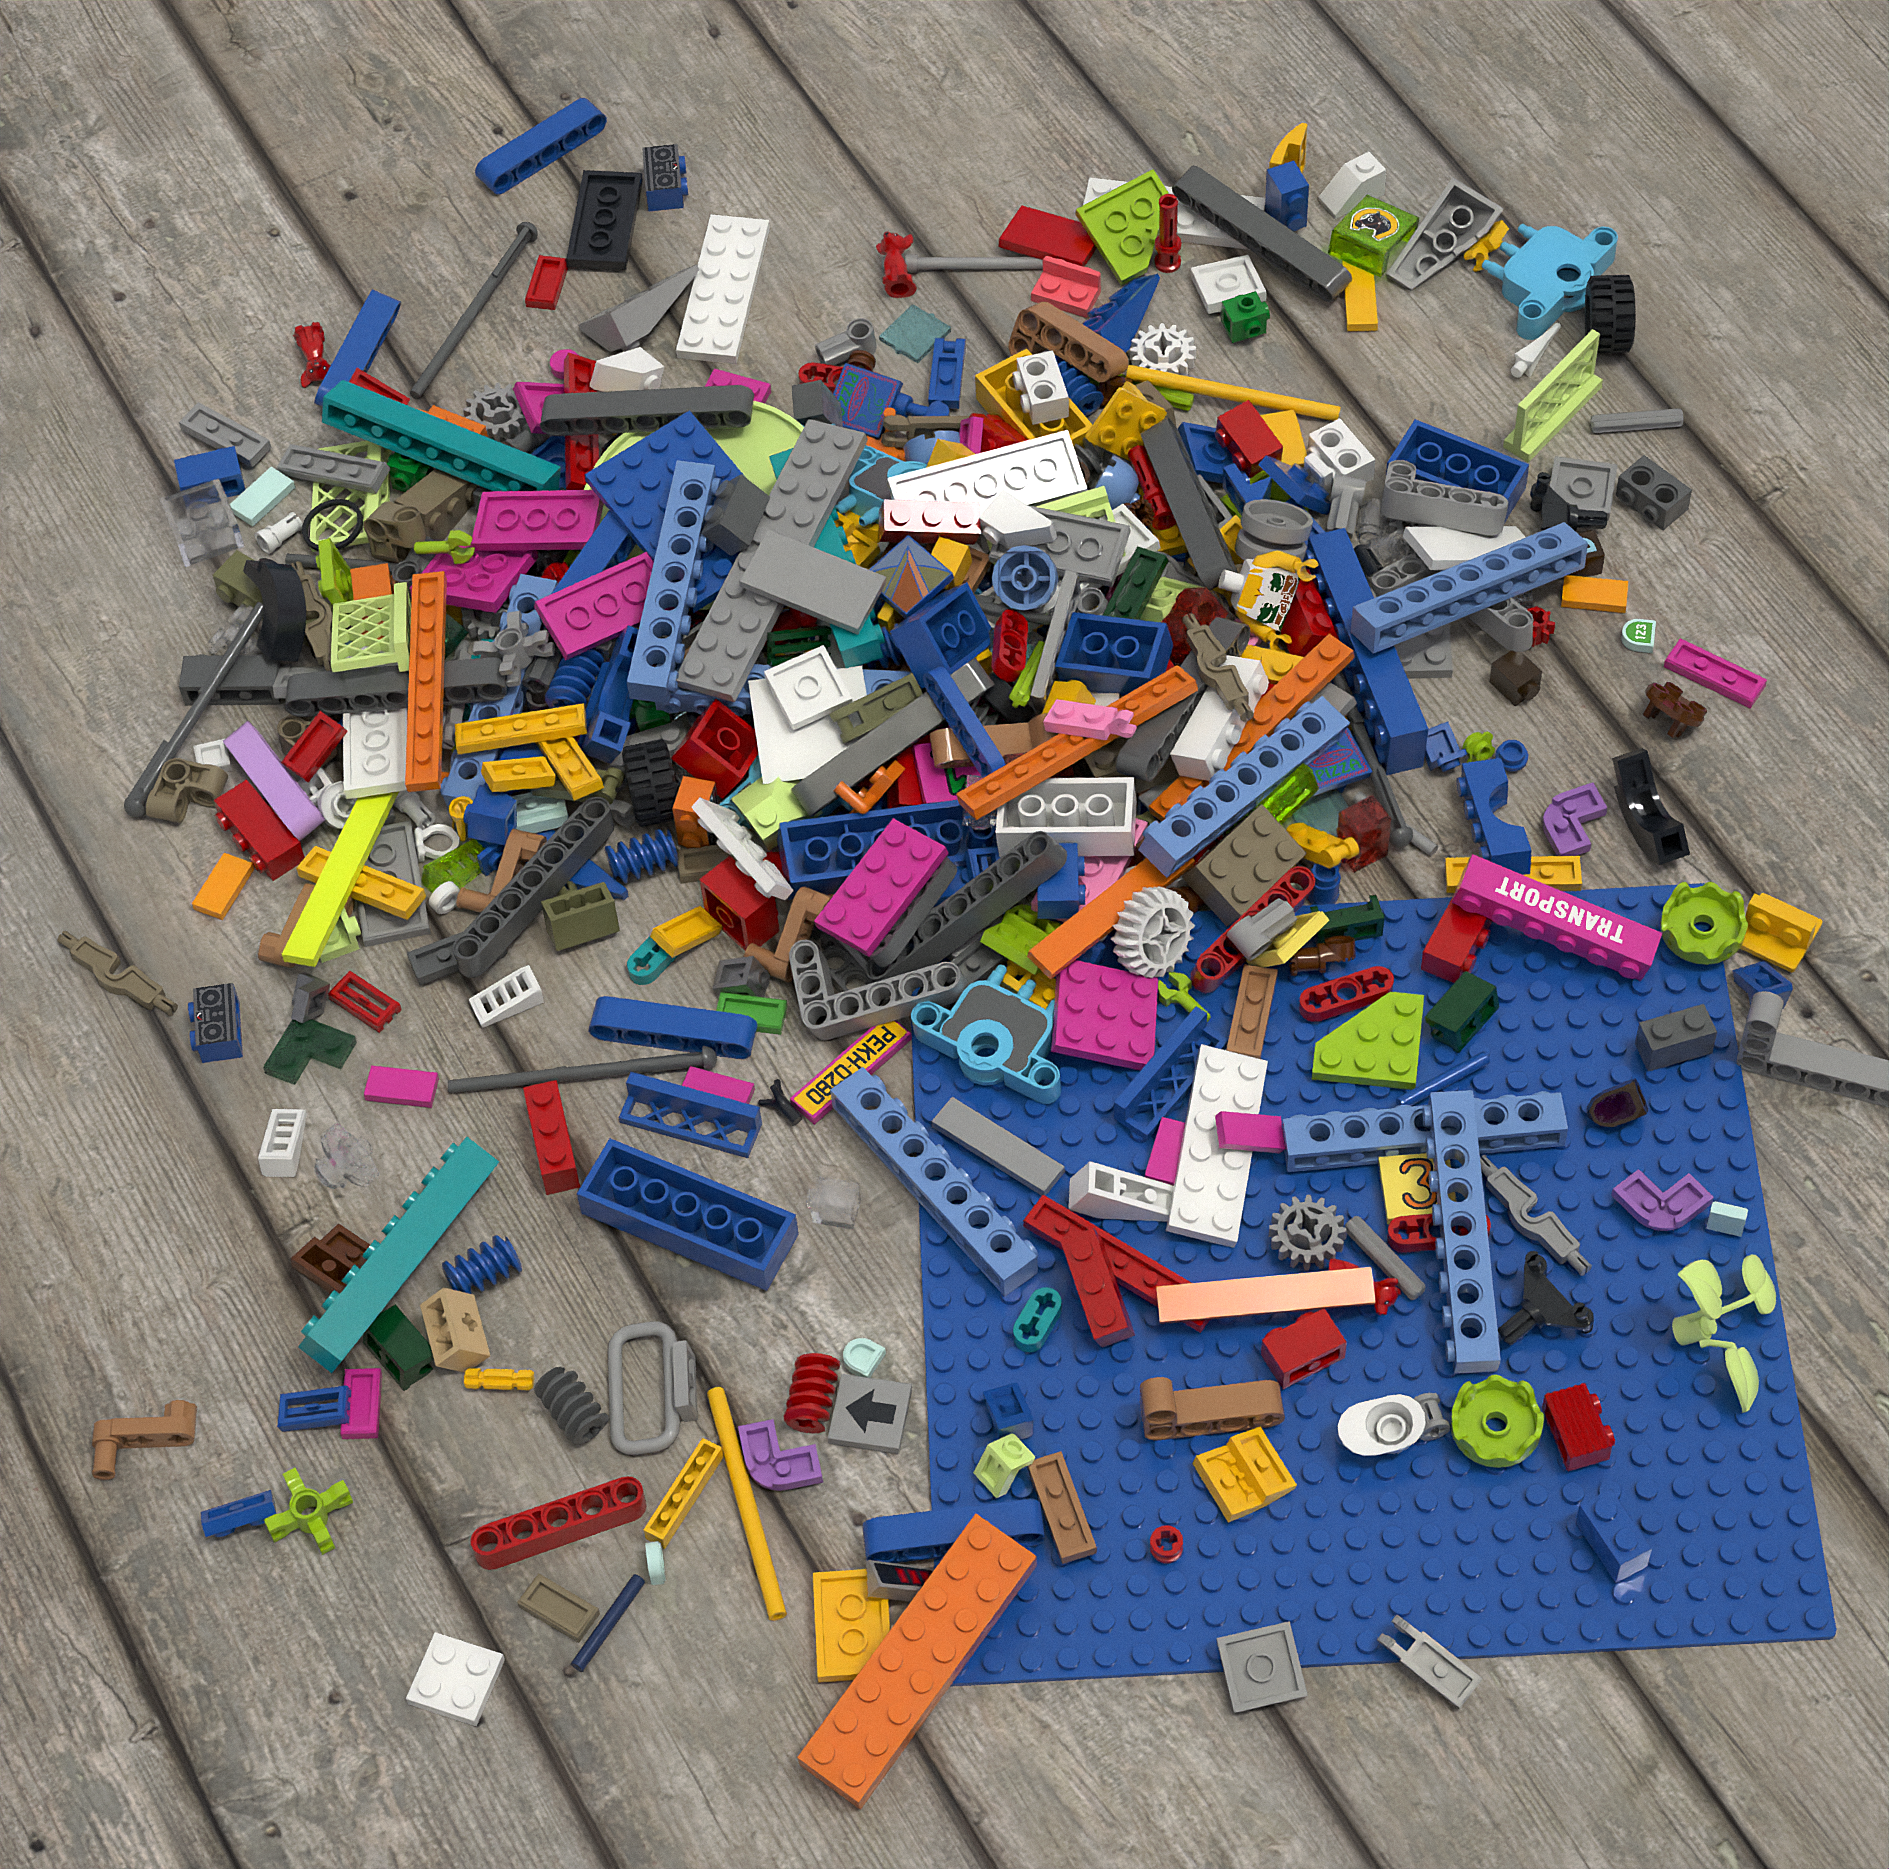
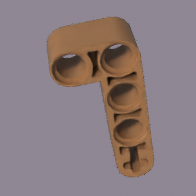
M1045 301L1019 312L1008 346L1011 356L1026 348L1032 355L1041 353L1045 349L1053 350L1054 354L1099 382H1105L1122 374L1127 370L1129 363L1126 353L1121 348Z
M1048 713L1037 715L1028 723L983 726L1002 755L1005 764L1012 762L1060 734L1045 730L1043 721ZM951 728L940 729L930 733L935 768L945 769L974 766Z
M1165 1377L1150 1378L1140 1384L1139 1402L1144 1435L1150 1440H1166L1249 1430L1260 1426L1261 1428L1276 1426L1285 1420L1280 1385L1272 1380L1173 1391L1172 1381Z

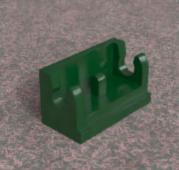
M1370 895V901L1364 905L1323 912L1329 921L1314 935L1316 945L1317 943H1324L1325 939L1334 936H1351L1355 938V941L1383 936L1384 914L1377 895ZM1317 906L1310 907L1311 913L1319 911Z
M1465 971L1425 1016L1426 1023L1433 1028H1437L1430 1034L1436 1040L1453 1048V1051L1460 1053L1499 1009L1497 988L1495 985Z
M396 1304L379 1313L364 1332V1345L403 1391L410 1388V1385L424 1378L433 1370L429 1364L434 1360L430 1344Z

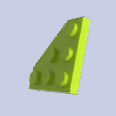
M1154 169L1076 209L1075 215L1121 286L1147 273L1154 242L1159 231V198L1164 194H1169Z
M1389 992L1315 1043L1312 1080L1414 1089L1416 1087L1424 995Z

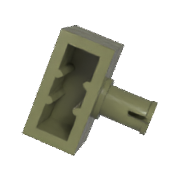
M568 881V891L563 886L557 893V897L541 901L546 930L556 951L571 948L575 945L620 931L615 901L605 882L577 890L575 883Z

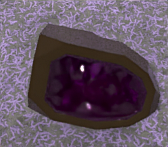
M1636 1078L1603 1090L1591 1098L1587 1106L1589 1118L1598 1125L1615 1127L1644 1116L1648 1112L1645 1097Z

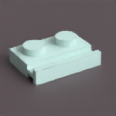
M532 792L512 796L517 804L516 829L537 833L559 828L568 819L564 799L534 796Z

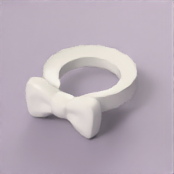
M444 824L430 825L424 830L419 827L414 830L418 862H424L425 856L439 860L447 859L455 855L459 849V836L452 827ZM439 833L447 835L452 841V846L446 851H435L424 846L423 841L431 835Z

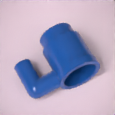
M1317 863L1314 864L1310 871L1315 877V886L1307 899L1312 905H1327L1337 902L1340 891L1341 876L1339 869L1341 863L1333 868H1327Z

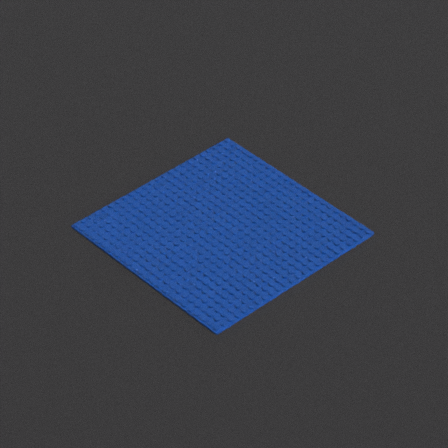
M1696 883L1688 885L1690 888H1697L1703 886L1705 883ZM1677 885L1563 892L1661 932L1660 921L1663 907ZM1452 897L1379 901L1384 914L1383 936L1355 941L1356 958L1353 960L1351 958V961L1345 958L1346 962H1343V960L1340 962H1326V973H1319L1318 970L1298 972L1297 976H1291L1289 964H1292V962L1289 963V960L1285 964L1264 967L1277 969L1278 973L1261 1059L1268 1061L1259 1114L1281 1116L1282 1125L1283 1119L1299 1114L1317 1116L1325 1115L1332 1111L1349 1113L1359 1112L1365 1108H1375L1377 1110L1395 1108L1398 1106L1396 1098L1410 1091L1409 1089L1312 1080L1315 1043L1370 1005L1322 1021L1312 1022L1306 1020L1300 1014L1299 1002L1301 993L1309 987L1374 966H1382L1392 972L1394 976L1393 992L1424 995L1416 1087L1484 1051L1490 1059L1488 1065L1438 1092L1473 1090L1474 1098L1481 1100L1496 1099L1503 1095L1527 1096L1541 1091L1550 1093L1561 1092L1568 1126L1565 1146L1480 1154V1158L1486 1155L1498 1169L1504 1166L1507 1167L1519 1181L1532 1190L1538 1200L1536 1206L1527 1213L1528 1216L1535 1218L1546 1212L1551 1211L1555 1213L1565 1228L1580 1243L1579 1253L1592 1267L1587 1273L1585 1272V1275L1580 1276L1568 1261L1560 1264L1539 1241L1530 1239L1520 1233L1510 1221L1508 1209L1486 1187L1487 1177L1482 1173L1485 1212L1491 1222L1488 1241L1497 1328L1522 1309L1519 1304L1524 1300L1525 1256L1530 1251H1537L1538 1255L1540 1254L1545 1259L1548 1267L1546 1272L1547 1279L1572 1306L1581 1302L1585 1304V1307L1587 1306L1591 1309L1594 1315L1592 1331L1586 1334L1581 1333L1578 1329L1546 1325L1539 1329L1535 1326L1513 1345L1507 1344L1498 1333L1501 1358L1498 1371L1454 1374L1453 1362H1447L1445 1351L1446 1340H1451L1450 1327L1444 1328L1442 1321V1306H1447L1446 1293H1440L1439 1272H1444L1443 1259H1437L1436 1250L1398 1252L1392 1249L1425 1284L1424 1293L1417 1299L1411 1300L1401 1290L1395 1304L1388 1307L1387 1315L1384 1316L1376 1313L1374 1305L1325 1309L1347 1342L1345 1358L1285 1389H1282L1280 1386L1285 1420L1276 1426L1262 1428L1297 1486L1294 1490L1269 1505L1229 1523L1192 1463L1196 1455L1222 1447L1228 1443L1230 1437L1249 1430L1166 1440L1147 1439L1144 1435L1139 1402L1140 1384L1150 1378L1165 1377L1172 1381L1173 1391L1262 1380L1278 1382L1261 1356L1262 1339L1275 1328H1285L1295 1323L1304 1313L1310 1311L1315 1313L1321 1309L1210 1319L1200 1333L1183 1322L1160 1324L1157 1306L1118 1284L1135 1336L1102 1348L1093 1338L1064 1251L1023 1226V1220L1042 1195L932 1127V1120L950 1098L954 1097L1065 1166V1172L1046 1196L1069 1209L1070 1178L1089 1161L1145 1177L1158 1129L1146 1140L1114 1119V1101L1140 1070L1060 1054L1050 1050L1045 1059L1056 1065L1060 1072L1061 1094L1056 1101L1050 1104H1042L1009 1088L1004 1084V1080L994 1085L973 1083L964 1076L959 1065V1057L953 1059L920 1042L916 1038L911 1020L915 1122L919 1121L925 1127L929 1134V1139L934 1145L940 1144L947 1151L951 1159L950 1162L957 1169L962 1168L965 1170L972 1181V1186L979 1193H986L994 1205V1210L1001 1217H1008L1016 1229V1234L1023 1241H1030L1038 1252V1273L1004 1297L919 1203L932 1511L1024 1499L1039 1501L1027 1466L1018 1471L1007 1494L996 1498L973 1473L987 1445L997 1440L993 1420L985 1405L983 1391L1017 1382L1034 1420L1033 1435L1020 1440L1033 1453L1035 1459L1062 1452L1097 1547L1096 1554L1062 1564L1042 1511L1045 1541L1036 1546L1024 1547L1037 1556V1567L950 1687L1224 1672L1216 1638L1290 1621L1301 1668L1400 1663V1658L1392 1654L1377 1641L1383 1633L1393 1638L1406 1651L1415 1641L1394 1627L1391 1621L1396 1615L1403 1618L1419 1632L1424 1631L1458 1659L1833 1639L1837 1629L1741 1065L1738 1066L1736 1062L1739 1051L1723 961L1709 965L1685 961L1668 948L1661 936L1652 965L1643 979L1639 981L1626 978L1619 972L1603 965L1592 964L1586 958L1572 952L1561 951L1555 945L1541 939H1532L1517 929L1492 922L1488 929L1491 930L1486 946L1484 949L1478 948L1475 953L1477 959L1471 974L1496 986L1499 1009L1460 1053L1453 1051V1048L1436 1040L1430 1033L1437 1028H1433L1425 1021L1427 1013L1454 983L1421 970L1423 950ZM1367 902L1303 905L1295 912V916L1311 913L1310 907L1317 906L1320 912H1327L1364 905ZM1212 910L1197 911L1189 920L1195 925L1190 930V935L1194 939L1188 941L1187 948L1189 952L1182 954V963L1174 965V972L1185 974L1189 979L1200 955L1233 924L1231 923L1229 926H1226ZM1049 919L1050 921H1055V922H1058V923H1060V924H1063V923H1064V922L1059 921V920H1057V919ZM1706 922L1694 924L1699 931L1707 932L1712 929ZM1114 929L1102 942L1107 945V948L1098 965L1129 972L1118 962L1119 956L1113 952L1117 945L1111 940L1117 932ZM1314 936L1301 948L1316 947ZM1224 947L1229 954H1237L1236 950L1232 947ZM945 957L939 963L951 961ZM1246 961L1213 992H1200L1193 985L1188 990V994L1211 1015L1207 1026L1229 1039L1243 967L1244 964L1249 965ZM1202 969L1203 973L1207 976H1215L1212 970ZM1165 972L1163 977H1155L1158 978V981L1161 980L1168 989L1178 991V988L1168 980L1169 972ZM1017 975L1015 979L1019 981L1023 975ZM1377 979L1372 981V984H1377L1379 988L1384 987V983H1379ZM920 987L916 988L911 996H917ZM1342 988L1337 992V995L1341 999L1350 1000L1356 996V993L1350 988ZM1362 988L1363 994L1366 993V989ZM1158 992L1154 1054L1190 1014L1179 1003H1171L1167 1007L1159 1001ZM1327 994V999L1330 998L1331 1000V994ZM1314 1000L1309 1001V1005L1320 1008L1321 1004H1316ZM1704 1004L1717 1030L1713 1052L1648 1072L1635 1045L1639 1022ZM925 1020V1021H923L921 1024H922V1025H931V1024H933L935 1021H934V1020ZM1202 1036L1195 1044L1196 1053L1201 1044L1215 1047L1216 1044ZM983 1048L976 1054L981 1057H989L996 1050ZM1193 1062L1179 1063L1175 1067L1176 1076L1191 1075L1195 1070ZM1636 1078L1648 1107L1646 1115L1615 1127L1600 1126L1589 1118L1587 1106L1591 1098L1605 1089ZM1045 1079L1040 1081L1038 1084L1042 1086H1047L1051 1084L1053 1081ZM1173 1085L1158 1087L1154 1092L1155 1100L1170 1099L1174 1095ZM1191 1090L1167 1118L1185 1123ZM1429 1097L1412 1106L1428 1105ZM1615 1098L1611 1102L1610 1110L1614 1113L1623 1111V1103L1619 1098ZM1603 1099L1595 1106V1109L1603 1106ZM1153 1110L1138 1111L1132 1118L1146 1127L1154 1118ZM1529 1117L1521 1118L1524 1121L1528 1122L1534 1121L1532 1118ZM1493 1120L1487 1121V1123L1491 1125L1499 1124L1498 1122ZM1426 1127L1417 1128L1418 1130L1424 1132L1430 1131V1129ZM1390 1130L1383 1131L1387 1135L1395 1134V1132ZM1349 1134V1135H1348V1136L1351 1137V1138H1359V1137H1361V1136L1358 1135V1134ZM1322 1137L1313 1138L1315 1141L1320 1142L1326 1140ZM1284 1150L1280 1153L1252 1151L1238 1240L1234 1248L1166 1231L1167 1221L1100 1219L1072 1211L1191 1283L1328 1271L1330 1261L1326 1258L1321 1269L1317 1267L1316 1263H1310L1309 1270H1305L1301 1262H1298L1292 1268L1290 1267L1291 1258L1287 1257L1280 1260L1278 1258L1279 1249L1272 1250L1271 1248L1272 1237H1269V1225H1273L1271 1224L1272 1214L1279 1213L1281 1203H1285L1289 1207L1292 1206V1197L1294 1196L1300 1202H1305L1306 1195H1310L1314 1203H1317L1321 1197L1325 1198L1324 1207L1328 1208L1331 1205H1335L1337 1207L1335 1216L1343 1215L1344 1228L1345 1224L1354 1216L1361 1217L1390 1247L1387 1241L1389 1224H1387L1378 1164L1287 1172ZM1450 1159L1451 1168L1457 1169L1462 1167L1458 1160ZM1638 1169L1663 1193L1690 1173L1714 1197L1713 1202L1716 1201L1748 1209L1742 1237L1706 1229L1712 1204L1678 1229L1659 1231L1648 1228L1639 1223L1611 1196L1612 1190ZM933 1176L929 1179L932 1181H938L942 1179V1177ZM1455 1192L1456 1202L1466 1200L1461 1193ZM954 1200L950 1203L959 1205L964 1203L965 1201ZM1292 1219L1287 1225L1292 1224L1294 1220ZM979 1223L973 1225L972 1227L976 1229H981L986 1227L987 1225ZM1440 1225L1431 1226L1429 1228L1430 1234L1436 1238H1441ZM1457 1225L1455 1226V1234L1459 1235L1460 1230H1458ZM1419 1227V1228H1418V1232H1420L1419 1239H1423V1237H1422L1423 1227ZM1405 1229L1399 1230L1398 1234L1401 1235L1402 1239H1408L1409 1234L1406 1233ZM1346 1233V1239L1343 1240V1251L1336 1252V1259L1353 1263L1360 1268L1371 1267L1372 1278L1375 1282L1389 1278ZM1328 1240L1323 1241V1242L1321 1243L1322 1246H1323L1324 1244H1326V1243L1328 1242ZM1001 1247L995 1249L994 1251L997 1253L1007 1252L1008 1249ZM1753 1254L1760 1258L1775 1288L1776 1305L1771 1313L1760 1314L1753 1301L1722 1314L1718 1319H1715L1717 1331L1710 1338L1712 1340L1733 1342L1737 1349L1744 1347L1753 1359L1759 1377V1388L1752 1406L1744 1413H1742L1740 1401L1726 1366L1725 1351L1727 1349L1713 1346L1701 1348L1699 1342L1682 1346L1677 1342L1673 1333L1672 1323L1674 1318L1700 1310L1692 1291L1678 1276V1273L1685 1266L1697 1260H1707L1715 1267L1722 1285V1294L1720 1296L1722 1307L1743 1299L1750 1294L1742 1275V1263L1746 1256ZM1458 1259L1454 1262L1462 1270L1472 1268V1264L1465 1259ZM1044 1287L1052 1288L1061 1296V1315L1046 1342L1039 1350L1035 1352L1021 1351L1014 1343V1324L1035 1290ZM1469 1293L1458 1295L1459 1300L1465 1304L1476 1302L1474 1296ZM1047 1300L1045 1304H1040L1039 1315H1042L1047 1307L1052 1308L1051 1301ZM1033 1324L1028 1333L1023 1332L1024 1339L1028 1340L1030 1336H1035V1324ZM1472 1327L1461 1329V1332L1467 1338L1479 1336L1478 1331ZM1491 1375H1500L1509 1381L1519 1382L1524 1380L1528 1382L1534 1390L1535 1399L1541 1412H1543L1542 1405L1545 1394L1586 1383L1589 1393H1596L1602 1408V1413L1599 1417L1603 1426L1609 1425L1615 1438V1446H1612L1609 1460L1567 1471L1544 1414L1541 1438L1533 1453L1522 1462L1513 1466L1495 1468L1478 1464L1465 1456L1455 1443L1451 1428L1447 1434L1434 1440L1424 1441L1419 1438L1408 1449L1400 1453L1362 1456L1351 1452L1343 1445L1338 1435V1423L1341 1415L1349 1407L1361 1402L1398 1394L1414 1399L1421 1394L1437 1393L1440 1398L1438 1406L1443 1419L1451 1424L1452 1408L1462 1385L1467 1381L1477 1384L1486 1380ZM1491 1418L1486 1422L1488 1428L1493 1431H1502L1507 1427L1505 1422L1499 1418ZM1609 1489L1613 1490L1652 1548L1648 1566L1615 1583L1576 1525L1579 1505ZM1169 1525L1181 1532L1183 1536V1552L1177 1561L1162 1563L1152 1556L1150 1552V1537L1152 1532L1158 1527ZM1169 1538L1161 1539V1545L1158 1547L1164 1546V1551H1170L1175 1541L1173 1540L1170 1543ZM943 1557L934 1558V1570Z

